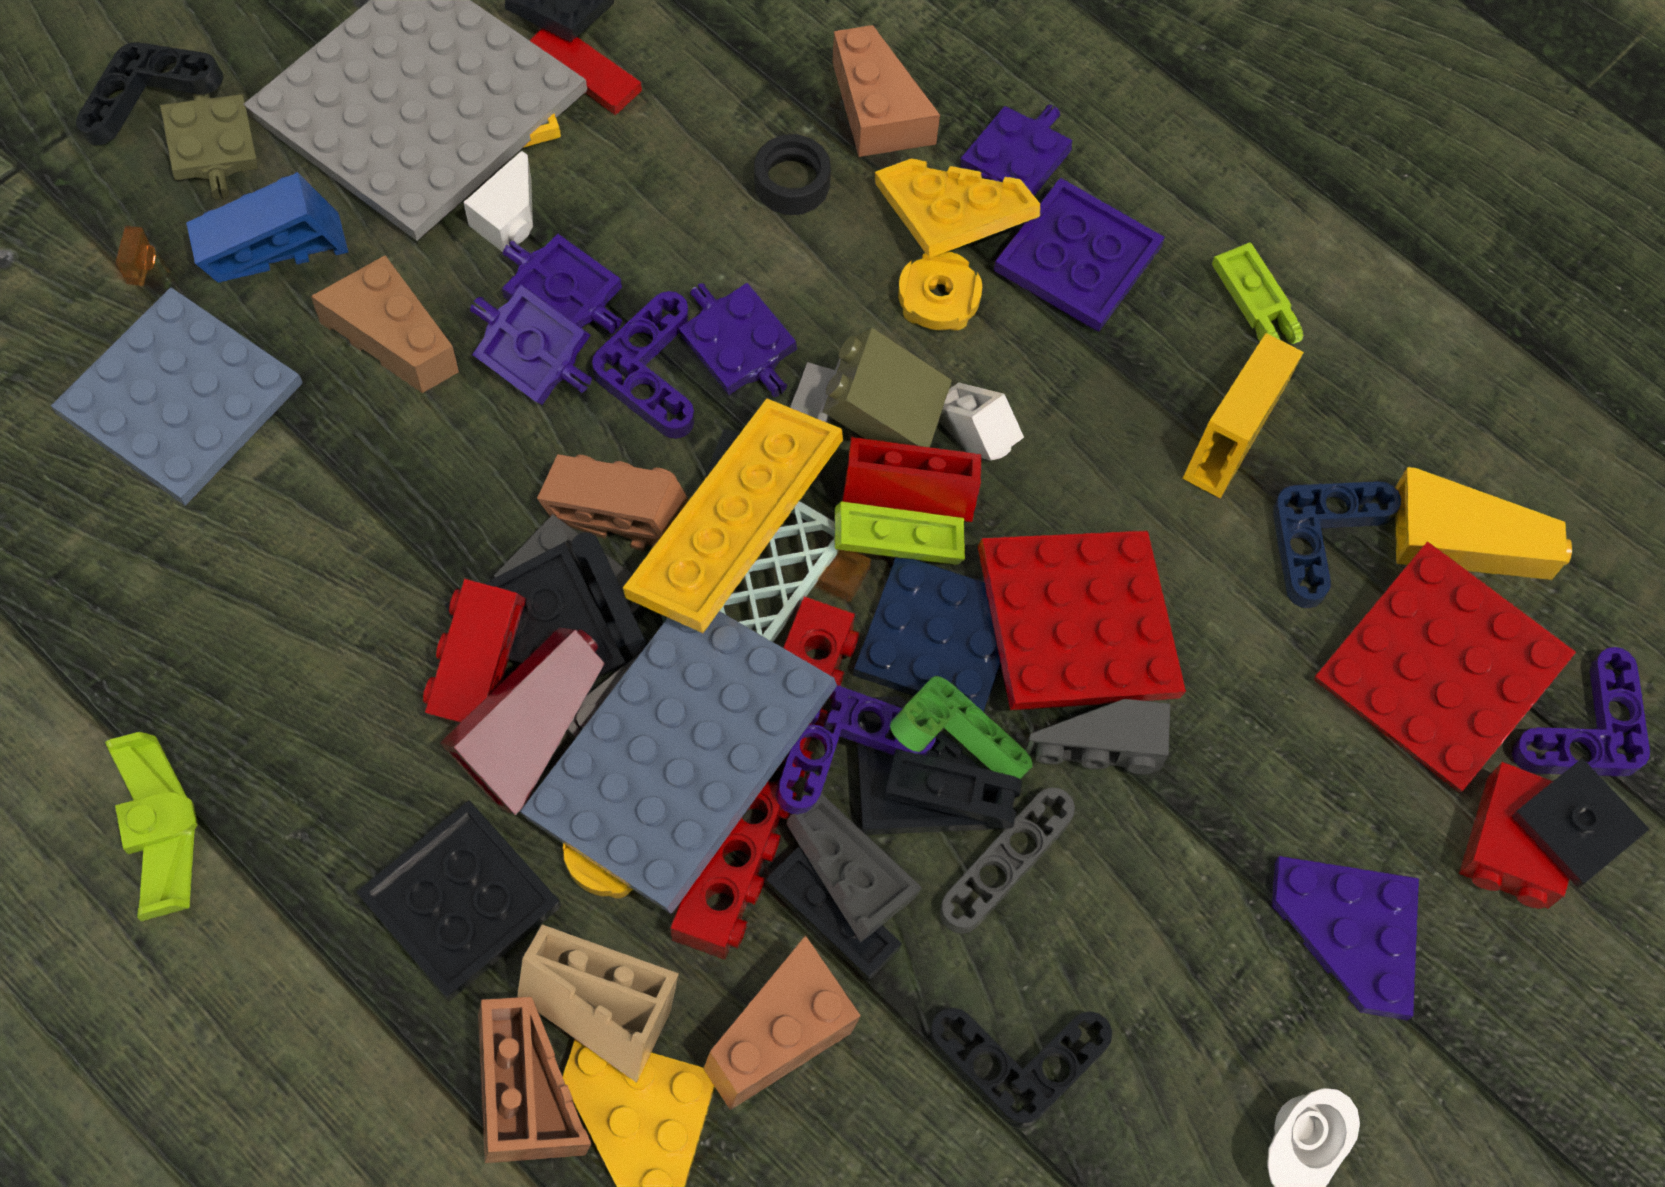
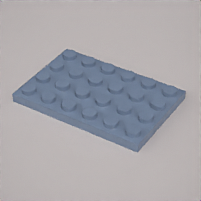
M720 611L704 633L667 618L520 812L527 820L672 914L837 687L834 677Z

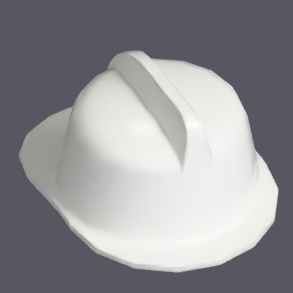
M1321 1088L1309 1092L1307 1095L1292 1098L1281 1107L1276 1116L1275 1136L1268 1149L1267 1160L1270 1181L1274 1187L1327 1186L1358 1137L1359 1115L1350 1097L1337 1089Z

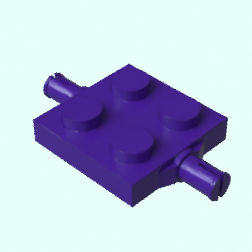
M1049 104L1037 119H1032L1004 106L961 157V168L979 171L983 179L1003 182L1004 177L1021 179L1035 196L1071 152L1072 140L1050 129L1052 124L1060 117V111L1057 107L1054 106L1052 109V105Z
M559 234L545 247L533 253L527 252L516 244L515 241H510L509 245L505 246L503 256L519 266L516 275L502 287L505 299L509 301L521 284L581 328L591 321H595L611 334L616 332L615 328L619 329L622 319L605 308L606 303L622 288L621 279Z
M704 283L698 284V289L695 286L691 290L690 295L703 310L699 315L679 327L680 336L728 395L745 384L758 380L762 381L773 397L779 396V391L782 394L786 390L787 384L782 381L774 369L782 359L797 350L795 339L748 283L718 300L714 298Z
M520 284L509 302L499 309L493 307L482 297L474 300L486 312L473 304L470 307V311L487 322L488 325L484 338L472 355L528 397L543 405L555 386L563 379L578 389L580 393L584 392L588 387L575 377L588 385L591 384L592 378L573 365L577 354L591 334Z

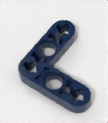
M1380 481L1293 485L1286 487L1280 492L1273 506V517L1286 592L1289 599L1295 605L1308 609L1317 607L1322 603L1330 589L1331 580L1321 528L1380 526L1389 523L1401 506V496L1393 485ZM1331 497L1342 499L1348 507V512L1344 514L1331 512L1327 508L1326 499ZM1374 497H1378L1381 504H1387L1385 510H1380L1377 503H1371ZM1316 499L1315 506H1311L1313 500ZM1289 501H1294L1297 508H1303L1300 514H1295L1293 508L1286 507ZM1359 505H1363L1360 512H1358ZM1294 538H1303L1311 544L1313 552L1309 555H1299L1291 548L1290 541ZM1310 567L1307 576L1309 584L1317 586L1314 593H1309L1307 587L1300 586L1305 577L1304 568Z

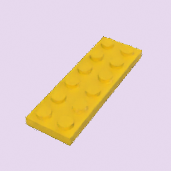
M766 399L624 585L625 598L704 633L843 441L842 429Z

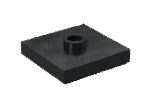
M1583 758L1512 815V818L1578 889L1650 830Z

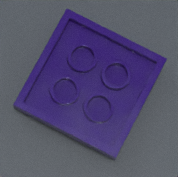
M1060 178L1040 203V217L1029 220L1022 226L995 261L994 271L1099 332L1158 253L1165 237Z

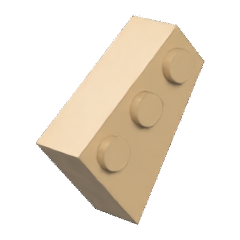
M541 925L523 957L517 997H532L536 1009L541 1015L637 1083L671 1012L679 973Z

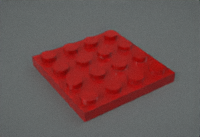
M1148 531L981 539L977 547L1010 710L1109 704L1123 699L1140 701L1180 699L1185 694L1186 689Z
M1427 541L1313 680L1458 793H1461L1571 660L1576 651Z

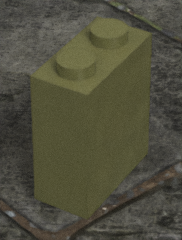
M870 328L855 337H849L839 351L841 361L837 372L826 387L828 397L822 412L865 439L930 447L952 380L874 328Z

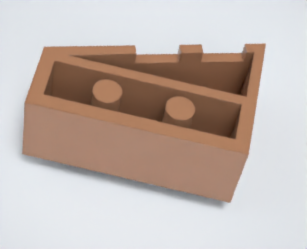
M532 997L481 1000L478 1021L485 1163L586 1155L591 1142L586 1130L582 1127L572 1102V1095L568 1085H565L555 1060V1053Z

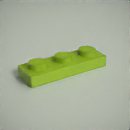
M841 501L835 507V549L958 565L965 560L964 518Z

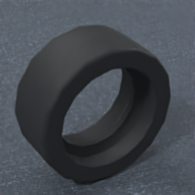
M787 134L770 139L759 149L754 160L755 192L761 202L771 210L785 215H799L816 209L826 199L830 189L831 164L830 157L822 145L806 136ZM797 161L807 164L815 170L816 179L811 184L801 188H786L773 182L769 178L768 172L779 163Z

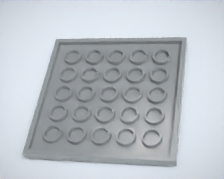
M369 0L243 105L246 106L249 117L418 241L531 141L530 134L540 125L548 124V118L551 115L555 114L557 118L587 91L586 79L471 0Z

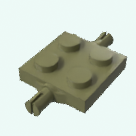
M192 93L193 100L160 105L174 180L189 178L209 179L211 196L214 199H220L218 186H220L222 198L225 199L229 196L226 182L227 176L239 171L258 169L246 106L243 105L245 103L243 94L210 98L209 93Z

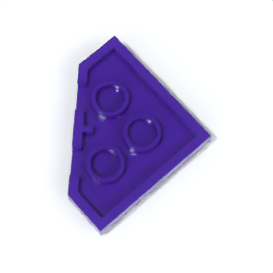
M1279 856L1275 861L1272 907L1284 921L1287 919L1305 940L1303 943L1324 970L1328 974L1332 973L1350 994L1348 999L1360 1013L1409 1020L1413 1017L1419 878Z

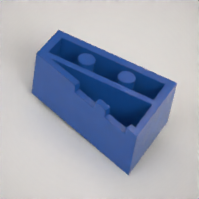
M298 172L283 177L273 184L253 193L245 194L231 203L215 210H210L202 216L186 222L195 264L218 283L270 271L269 264L292 258H295L296 264L310 262L309 254L334 249L335 255L349 253L339 212Z

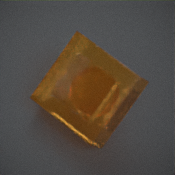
M125 226L116 263L127 284L144 286L147 271L152 270L155 264V248L153 245H150L142 227Z
M839 550L830 565L819 576L815 586L851 602L871 568V559L857 552Z

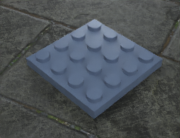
M170 287L51 407L56 415L186 506L300 387L302 380L298 373Z

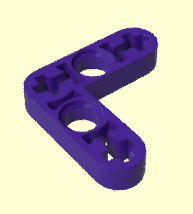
M667 291L655 296L598 349L593 356L592 366L595 380L600 386L662 435L677 439L686 436L693 429L694 409L692 403L645 366L680 333L679 327L688 322V305L685 298L676 292ZM676 309L677 316L668 314L662 319V310L671 312ZM639 332L647 333L653 338L652 342L645 347H636L629 342V339L632 335ZM617 362L619 363L620 373L613 368L607 372L605 371L604 364L608 363L613 366ZM622 375L626 378L624 384L622 381ZM640 384H648L655 389L653 396L645 400L635 398L631 391ZM663 399H664V408L660 405V404L662 403ZM667 411L673 415L682 412L683 420L680 421L674 418L670 422L667 421Z
M1618 647L1607 648L1590 665V680L1597 729L1530 728L1512 746V756L1519 768L1534 774H1563L1578 762L1570 752L1571 742H1581L1590 749L1591 761L1587 763L1599 776H1630L1647 763L1650 758V747L1638 666L1635 658L1628 651ZM1609 662H1612L1614 669L1621 670L1622 672L1616 679L1613 670L1605 668ZM1615 684L1616 689L1608 691ZM1617 701L1624 704L1630 712L1629 721H1620L1614 718L1609 711V702ZM1630 731V733L1624 738L1623 733ZM1534 742L1536 749L1548 752L1537 759L1535 752L1528 751L1527 747ZM1623 743L1625 751L1634 755L1629 762H1627L1624 754L1617 753V749ZM1558 744L1557 751H1551Z
M837 685L829 696L832 700L831 707L836 710H831L822 727L815 725L821 711L820 709L810 722L811 725H808L787 754L776 787L777 802L783 810L790 814H803L813 808L821 795L839 736L894 755L895 750L898 749L924 756L932 748L936 737L920 752L905 747L894 734L891 740L885 738L890 729L891 721L903 708ZM863 711L876 713L881 719V730L875 733H868L862 730L857 721L858 714ZM807 737L817 738L824 745V756L816 760L805 757L800 750V741ZM801 769L810 771L804 784V791L810 794V796L804 795L800 801L792 799L793 791L786 787L794 786L799 778Z

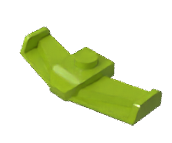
M136 732L107 740L105 742L107 749L133 798V801L115 805L122 846L128 855L143 851L137 918L142 922L188 909L190 906L194 833L198 826L192 800L187 798L156 736Z

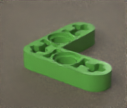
M939 676L932 677L890 723L891 731L898 741L916 752L923 751L936 735L945 728L991 771L1021 779L1033 765L1028 753L952 683Z

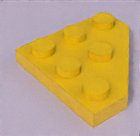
M908 159L875 172L876 186L929 258L1040 217V203L1021 179L1004 177L1003 182L983 179L979 171L950 166L948 171L927 168V161Z
M575 1039L562 1077L565 1085H568L573 1102L617 1187H685L715 1089L704 1068L651 1053L636 1083Z

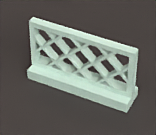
M800 501L791 511L795 514L797 524L780 527L769 542L772 557L756 560L746 573L745 581L748 591L731 594L724 604L730 605L750 601L753 619L740 621L739 623L751 630L756 629V633L772 642L800 606L803 597L808 595L840 551L835 549V522ZM823 530L834 537L828 547L809 550L805 533ZM799 534L803 552L778 556L774 539ZM818 559L815 565L812 566L811 560ZM806 562L808 574L804 580L784 584L780 566ZM775 567L778 585L753 590L749 572ZM793 593L790 599L788 600L786 594ZM781 595L783 603L781 611L777 615L759 618L755 600ZM723 605V607L720 609V612L725 614V609ZM661 615L662 622L664 623L668 617ZM763 627H768L767 630H766V631L764 632V634L762 635V630H761V628H763Z

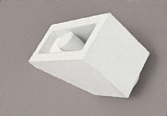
M523 151L518 153L464 201L469 227L502 252L505 246L509 245L510 241H515L516 244L523 242L533 228L532 181L528 155Z
M960 382L949 389L939 422L966 452L981 454V458L992 461L1007 455L1011 451V446L1024 438L1005 394Z

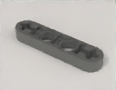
M1051 787L1038 793L1015 818L1014 827L1005 829L947 892L940 909L941 920L947 929L954 933L965 934L977 928L1067 829L1075 810L1073 799L1067 792L1060 788ZM1043 803L1050 807L1058 803L1062 807L1059 813L1061 818L1056 815L1052 816L1044 825L1043 830H1041L1037 823L1042 818L1046 809ZM1019 832L1031 835L1035 840V850L1026 855L1015 852L1010 844L1011 836ZM989 865L1001 868L1005 873V883L997 888H990L984 885L979 875L981 869ZM974 889L979 897L974 901L969 913L972 918L970 919L965 915L959 919L953 917L952 914L955 907L952 902L962 905L971 896ZM982 898L989 900V902L985 903Z

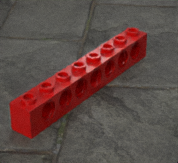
M804 596L783 648L834 677L836 684L841 686L844 671L838 670L843 656L852 657L859 638V632L853 630L855 614ZM813 649H821L829 656L822 660H814L806 653ZM824 705L821 707L818 720L815 725L822 727L829 715V711L823 710ZM807 737L800 741V750L809 759L813 757V752L807 750L812 737ZM786 757L776 769L780 773L782 772ZM801 769L799 777L805 778L808 771ZM779 779L774 782H767L747 809L760 810L766 815V818L758 824H749L741 818L681 900L670 928L672 941L726 960L730 947L736 949L740 947L748 921L742 920L747 903L755 905L758 901L765 878L758 876L764 860L772 862L777 852L781 835L776 834L775 831L780 818L788 820L791 815L783 810L777 802L776 787ZM793 792L792 799L796 800L797 793ZM741 851L747 854L750 860L741 867H733L727 864L724 858L730 852ZM719 893L726 894L733 900V903L729 908L717 911L710 908L707 904L711 896Z

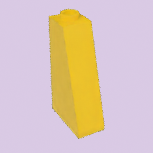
M1265 333L1210 419L1182 479L1221 499L1290 381L1304 353L1303 351Z
M1407 467L1395 486L1401 496V506L1396 513V564L1408 565L1427 541L1464 569L1471 572L1552 580L1571 559L1572 542L1570 539H1566V524L1564 521L1417 468Z

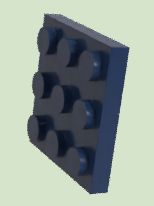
M896 557L856 662L853 676L915 696L932 677L939 676L952 683L984 712L1001 663L985 583L918 560Z

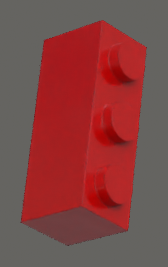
M851 437L842 502L964 518V521L972 522L981 484V454Z
M464 579L462 588H457L451 598L449 613L453 615L449 633L444 632L438 642L436 658L440 659L436 677L431 676L424 690L423 702L427 704L425 713L461 723L502 683L526 598L516 592Z

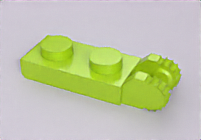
M1249 242L1214 256L1213 268L1252 329H1256L1259 342L1265 333L1280 340L1278 332L1275 331V327L1271 323L1275 319H1278L1279 329L1285 335L1288 342L1295 344L1302 341L1304 336L1300 322L1297 321L1295 314L1291 310V303L1252 243Z

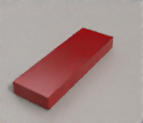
M542 28L529 40L586 79L587 91L585 94L614 115L619 113L642 91L641 82L578 37L569 42Z

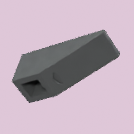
M1123 699L1031 733L1025 751L1030 757H1035L1036 761L1043 764H1059L1064 760L1081 762L1082 766L1089 769H1105L1109 766L1127 767L1129 772L1135 774H1150L1154 771H1160L1169 755L1170 704Z

